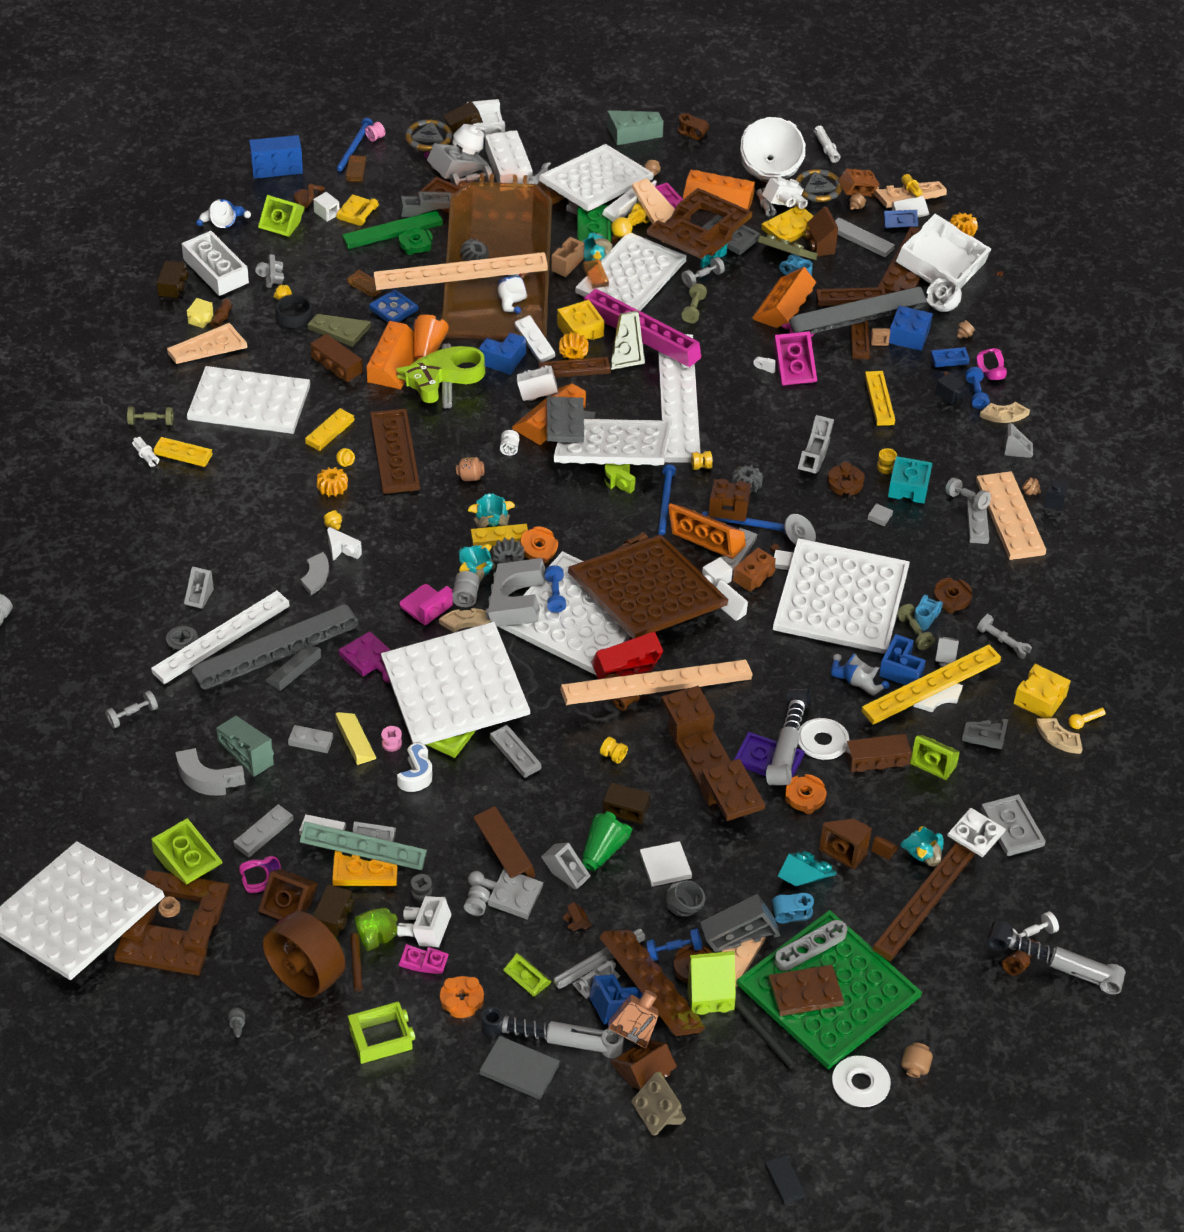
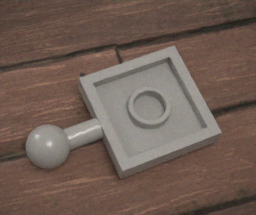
M503 869L497 882L486 879L479 871H473L468 876L470 886H483L493 890L488 900L489 906L528 919L543 888V882L522 874L510 878L505 869Z

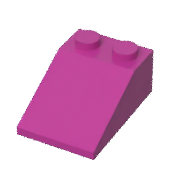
M810 331L775 335L773 346L782 386L817 382Z

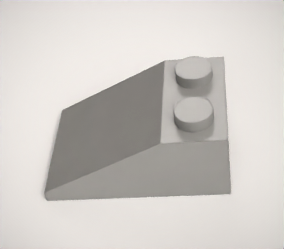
M434 143L427 159L432 168L437 170L444 179H449L450 175L457 173L459 178L482 170L483 166L489 165L476 152L474 155L463 152L461 146Z

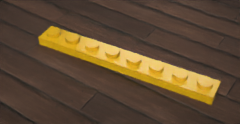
M987 645L862 706L861 712L874 725L999 663L1001 656L990 645Z

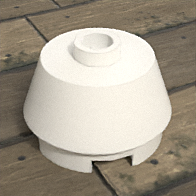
M463 124L453 134L452 143L454 146H457V144L461 146L463 152L474 155L475 152L479 154L480 150L483 149L484 133L477 126Z

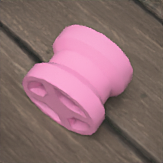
M375 122L373 126L369 125L365 128V133L368 139L374 142L378 137L382 138L385 136V129L380 122Z
M396 726L384 728L381 734L383 748L389 752L399 750L402 746L401 730Z

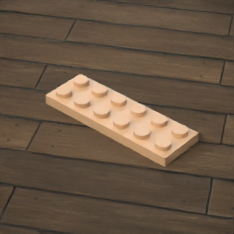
M1012 471L977 476L976 483L979 490L987 491L991 495V501L987 509L1009 560L1045 555V545Z

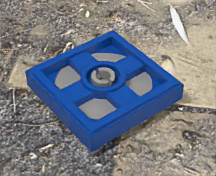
M394 289L370 303L369 309L389 323V321L400 322L418 311V305Z

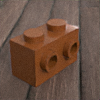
M846 169L838 180L846 195L860 193L862 196H872L880 185L874 173L870 170Z
M757 548L734 567L733 581L751 592L756 587H760L766 578L774 574L776 558Z

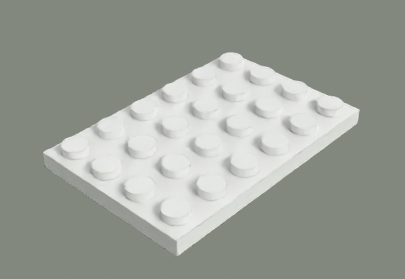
M604 144L541 174L539 181L568 198L571 202L576 203L584 210L589 211L626 193L635 182L646 178L649 181L652 180L654 173L607 144Z
M629 233L577 285L575 293L585 297L596 288L641 311L686 262L687 256Z
M206 366L187 413V419L294 434L310 388V380Z
M584 419V443L558 442L554 453V462L564 464L573 462L580 464L664 465L672 431V421Z

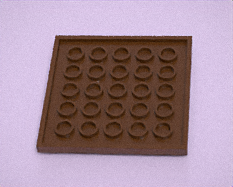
M662 535L568 567V573L633 639L728 605L729 599Z

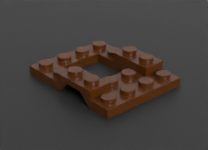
M697 188L677 204L672 217L663 223L657 220L648 227L647 234L702 259L707 254L712 256L732 239V233L752 218V211ZM701 207L724 217L709 230L690 222L691 215Z
M147 870L143 880L162 890L164 896L199 901L198 910L195 909L188 931L151 925L159 905L158 902L121 935V940L115 953V961L200 976L206 958L208 940L213 926L218 924L230 889L229 884L197 878L186 885L174 874Z

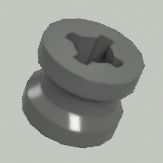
M418 874L412 878L411 895L415 900L424 901L425 896L431 897L432 880L428 875Z

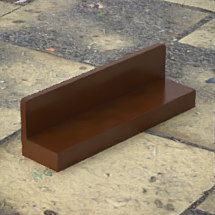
M496 806L474 816L475 822L509 877L514 878L524 873L527 877L535 878L533 865Z

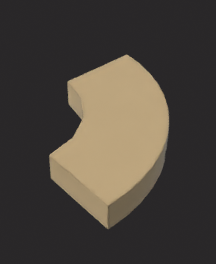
M1017 402L1006 406L990 403L980 412V417L993 422L1009 423L1027 417L1030 409Z
M476 608L459 611V609L454 610L439 619V624L452 632L491 622V620L487 619L485 610Z
M1056 718L1036 719L1037 729L1048 743L1066 752L1082 753V745L1078 733H1071L1059 725Z

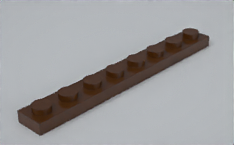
M956 842L874 944L873 951L892 961L971 861L975 852Z

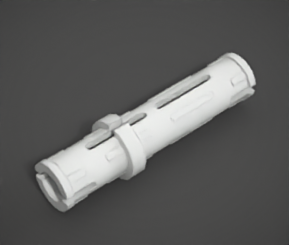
M817 126L814 133L823 146V151L826 155L828 154L831 162L839 161L840 155L836 150L835 144L831 142L824 128Z

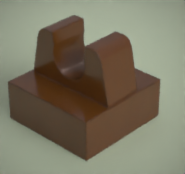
M575 902L567 906L569 911L563 916V919L566 922L573 920L567 926L570 930L576 931L580 928L586 930L592 926L583 908Z

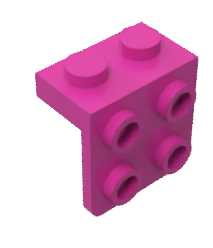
M424 584L400 601V608L426 626L453 606L452 589L446 586L437 592L428 584Z

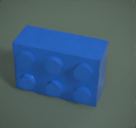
M299 135L249 140L254 179L303 174Z

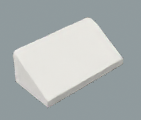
M923 196L893 202L892 211L917 209L918 217L929 215Z
M720 580L716 588L729 599L728 605L721 609L737 621L746 615L748 601L727 583Z

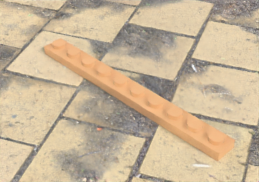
M545 252L378 271L374 272L376 290L545 271L548 269Z
M739 660L562 684L560 691L566 705L685 689L698 685L700 687L750 680L753 674L747 661Z

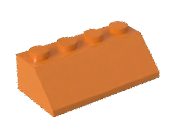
M690 170L683 199L697 188H700L749 210L754 197L755 182Z
M805 267L781 277L752 318L755 321L775 328L788 324L789 319L797 314L799 307L805 303L807 295L813 291L812 288L816 281Z
M389 321L367 365V382L402 389L406 380L397 378V375L400 373L396 369L410 366L415 362L414 331L406 324Z
M573 383L558 388V392L550 396L583 398V408L586 407V391ZM547 398L512 426L513 430L539 445L547 440Z
M671 503L668 505L672 534L731 559L746 546L744 531L686 507Z

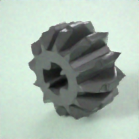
M470 238L462 244L459 254L462 255V260L473 261L487 259L489 251L487 250L488 246L483 245V241L479 242L477 238L474 240Z
M745 464L744 467L738 466L733 471L731 483L736 484L738 481L750 483L751 492L756 493L758 489H761L763 476L759 468H753V465L748 467Z
M504 537L503 541L498 540L493 547V560L496 561V564L523 561L524 547L521 546L520 540L514 542L513 537L510 540Z

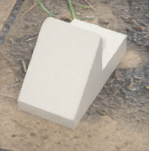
M329 527L327 529L328 543L333 561L341 552L356 559L362 555L361 541Z

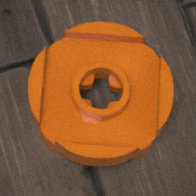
M539 526L533 527L529 531L527 529L522 534L520 540L521 546L524 547V557L529 560L542 558L543 563H548L555 556L558 548V541L553 536V532ZM541 542V546L543 547H538L535 544Z
M805 774V777L799 778L794 776L791 779L790 785H786L785 801L793 808L806 814H811L816 809H819L826 800L825 785L822 780L813 775ZM809 791V795H804L802 792Z
M459 976L448 978L445 980L444 986L440 991V1003L442 1008L450 1012V1015L453 1017L467 1018L474 1015L475 1011L483 1006L484 991L479 984V980L475 977ZM459 994L467 995L464 1000H460V997H457Z

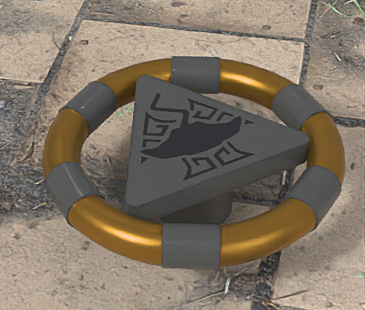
M437 120L417 121L409 126L405 134L408 144L421 151H431L434 143L448 145L453 137L450 127ZM423 127L421 130H419L412 136V133L415 129ZM436 127L446 132L444 141Z
M821 169L808 170L796 178V181L802 188L801 181L812 176L805 191L803 190L801 194L803 198L810 201H831L837 198L842 191V187L838 182V176L830 171ZM824 177H827V178H830L831 180H833V181L835 182V185H833L831 182H829V181H828L827 179H825ZM824 192H832L824 196Z

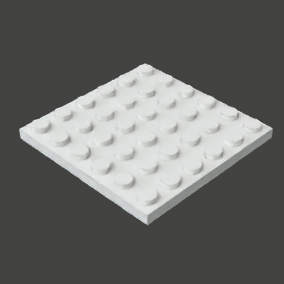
M798 538L773 630L885 654L890 645L910 562Z
M562 551L550 566L557 565L564 570V578L558 583L560 596L566 599V609L558 613L548 610L547 600L553 596L552 582H548L545 579L544 585L531 586L523 595H536L540 607L538 621L499 627L596 675L591 663L595 653L600 649H606L626 642L631 636L568 573L569 566L583 561Z
M495 622L381 653L382 661L412 743L425 745L530 715L529 706Z
M76 841L0 906V937L71 980L165 896L159 888Z

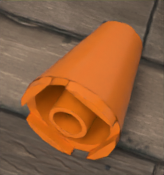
M419 315L415 319V361L438 351L449 330L446 321L443 319L438 321L435 319L436 316Z

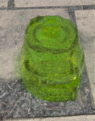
M387 908L367 911L355 917L359 936L367 951L378 947L379 943L385 944L397 934L396 922L398 919L395 913L391 914Z

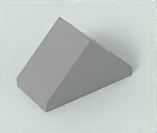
M1012 423L1008 424L1004 442V455L1031 458L1033 456V443Z
M192 566L184 604L204 608L214 590L212 572L210 570Z

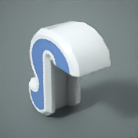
M413 743L407 749L410 755L408 761L412 770L397 775L398 787L407 792L422 790L432 782V764L428 759V749L421 743Z

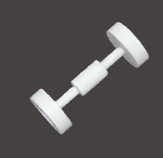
M1046 912L1041 915V925L1035 924L1028 927L1020 935L1027 938L1039 933L1042 928H1045L1049 934L1055 933L1059 930L1058 921L1053 913Z

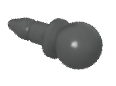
M233 1008L228 1013L230 1027L233 1028L234 1035L239 1038L242 1033V1027L245 1024V1012L241 1008Z

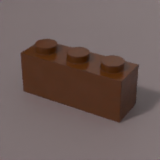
M328 334L311 343V357L344 381L349 382L363 373L362 359Z
M906 734L847 741L845 750L850 772H863L866 770L910 765L912 754Z

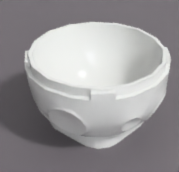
M767 117L755 121L746 128L741 138L740 152L742 164L751 175L764 182H769L770 177L787 179L793 176L805 157V142L801 132L791 121H786L782 118Z

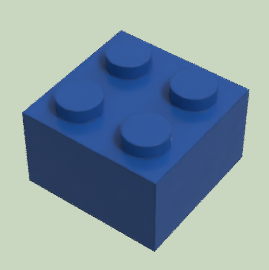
M899 306L890 327L889 343L922 351L930 331L933 313Z

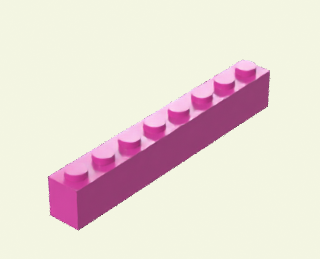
M596 288L584 297V301L589 300L603 318L604 323L617 329L621 313L638 311L642 343L690 368L701 358L700 345L695 339Z

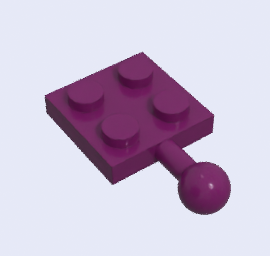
M370 631L338 650L339 656L362 677L377 668L382 673L383 680L390 683L381 653L391 650Z

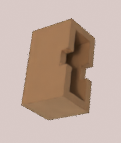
M569 237L563 243V247L558 248L552 254L551 271L566 277L584 259V243Z

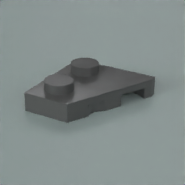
M1002 719L1001 723L991 724L990 720L966 722L962 741L1002 750L1008 719Z

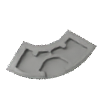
M324 552L307 559L309 571L306 576L301 578V584L310 595L319 591L326 583L328 577L329 563Z

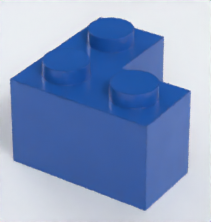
M510 332L503 343L486 338L479 348L484 354L485 366L511 375L526 354V337Z
M895 634L882 659L880 677L907 685L923 676L926 660L911 655L914 640Z
M614 974L598 975L593 978L589 997L605 1025L608 1024L609 1019L630 995L641 999L643 993L638 987L621 988Z

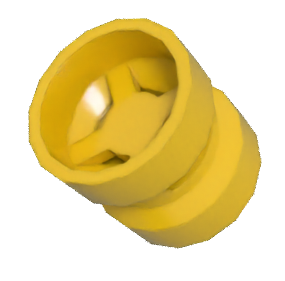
M885 448L879 452L877 463L879 472L883 474L893 472L897 456L893 449Z
M704 451L703 453L692 452V469H712L711 451Z
M608 737L601 746L600 754L604 757H610L613 762L619 764L625 758L628 747L623 743H617L616 739Z

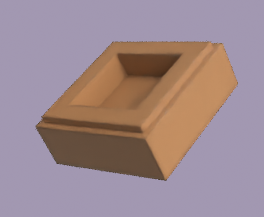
M872 328L871 346H888L890 329Z

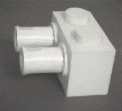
M770 177L762 194L772 204L786 205L787 207H795L797 205L800 209L805 208L808 204V201L801 196L804 189L793 179L785 180L781 177Z
M542 366L537 370H528V372L524 371L521 374H517V383L523 401H532L537 397L551 396L558 392L552 366Z
M425 896L421 908L406 906L403 913L404 919L416 921L414 924L399 923L397 935L399 937H415L419 946L439 947L451 917L445 897Z

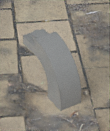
M816 415L811 436L806 449L802 451L798 469L812 473L819 471L829 446L834 419Z
M196 748L175 752L182 780L188 787L199 793L214 796L226 795L225 788L245 784L242 765L213 770L206 768L199 762Z

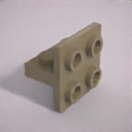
M656 1072L631 1101L652 1135H657L666 1124H682L686 1119L681 1111V1103L661 1072Z

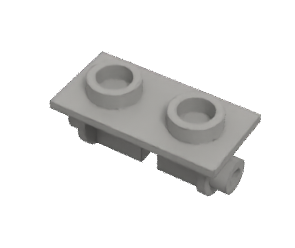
M606 960L602 965L585 976L580 977L572 985L587 999L590 995L594 976L614 974L616 979H618L620 975L614 970L616 968L615 962L613 960Z

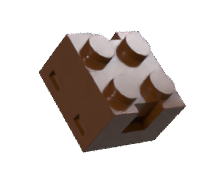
M714 479L710 497L709 517L746 521L751 484L744 481H738L734 484L728 483L726 479Z

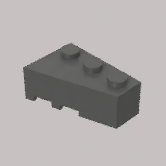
M758 894L700 922L705 939L714 952L739 947L741 942L749 940L759 942L761 937L774 935V938L781 936L774 916Z

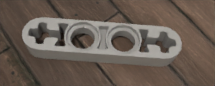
M840 920L831 921L781 948L775 955L776 967L783 971L790 970L840 943L847 934L846 924ZM817 937H821L825 939L826 942L823 944H818L814 941V939ZM806 947L808 952L799 953L797 948ZM782 957H783L784 959H788V958H789V961H788V962H787L786 960H782V961H781V958H782Z

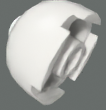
M951 277L938 278L927 289L928 298L926 299L935 310L949 312L960 303L962 297L961 288Z

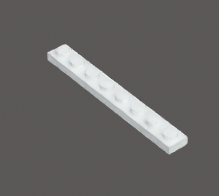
M275 591L151 668L152 673L163 684H166L290 606L289 601L281 593Z

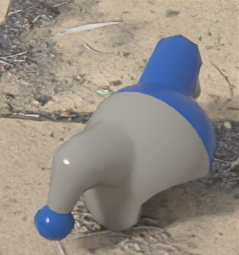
M835 654L833 656L834 662L831 667V676L846 679L851 685L861 687L865 692L873 696L883 689L889 688L887 681H882L880 685H875L873 682L879 667L873 668L868 666L856 654H853L844 666H839L841 655Z

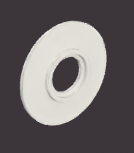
M827 718L811 719L805 722L798 730L800 734L799 747L807 755L816 759L829 760L841 756L846 750L847 741H849L846 729L838 722ZM824 732L831 736L832 741L828 745H820L815 741L814 737L816 734Z
M852 1056L842 1060L836 1066L832 1076V1084L837 1095L846 1103L857 1107H870L880 1103L888 1095L890 1076L885 1067L875 1059L866 1056ZM858 1073L866 1074L871 1079V1085L867 1089H858L852 1084V1077Z

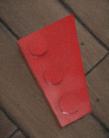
M654 631L609 648L598 650L591 663L598 680L605 679L609 674H617L620 677L651 672L662 655L663 649Z

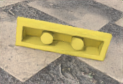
M335 713L336 723L356 764L359 765L375 760L376 756L355 714Z

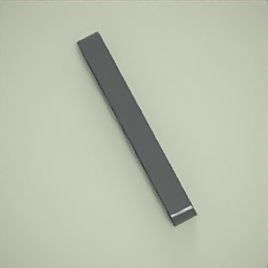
M916 287L799 314L790 318L789 323L793 333L810 331V334L895 315L899 306L919 309L927 305V300L922 288Z
M341 605L199 663L193 668L192 674L201 688L208 689L301 651L306 646H313L352 630L357 626L358 618L348 605Z

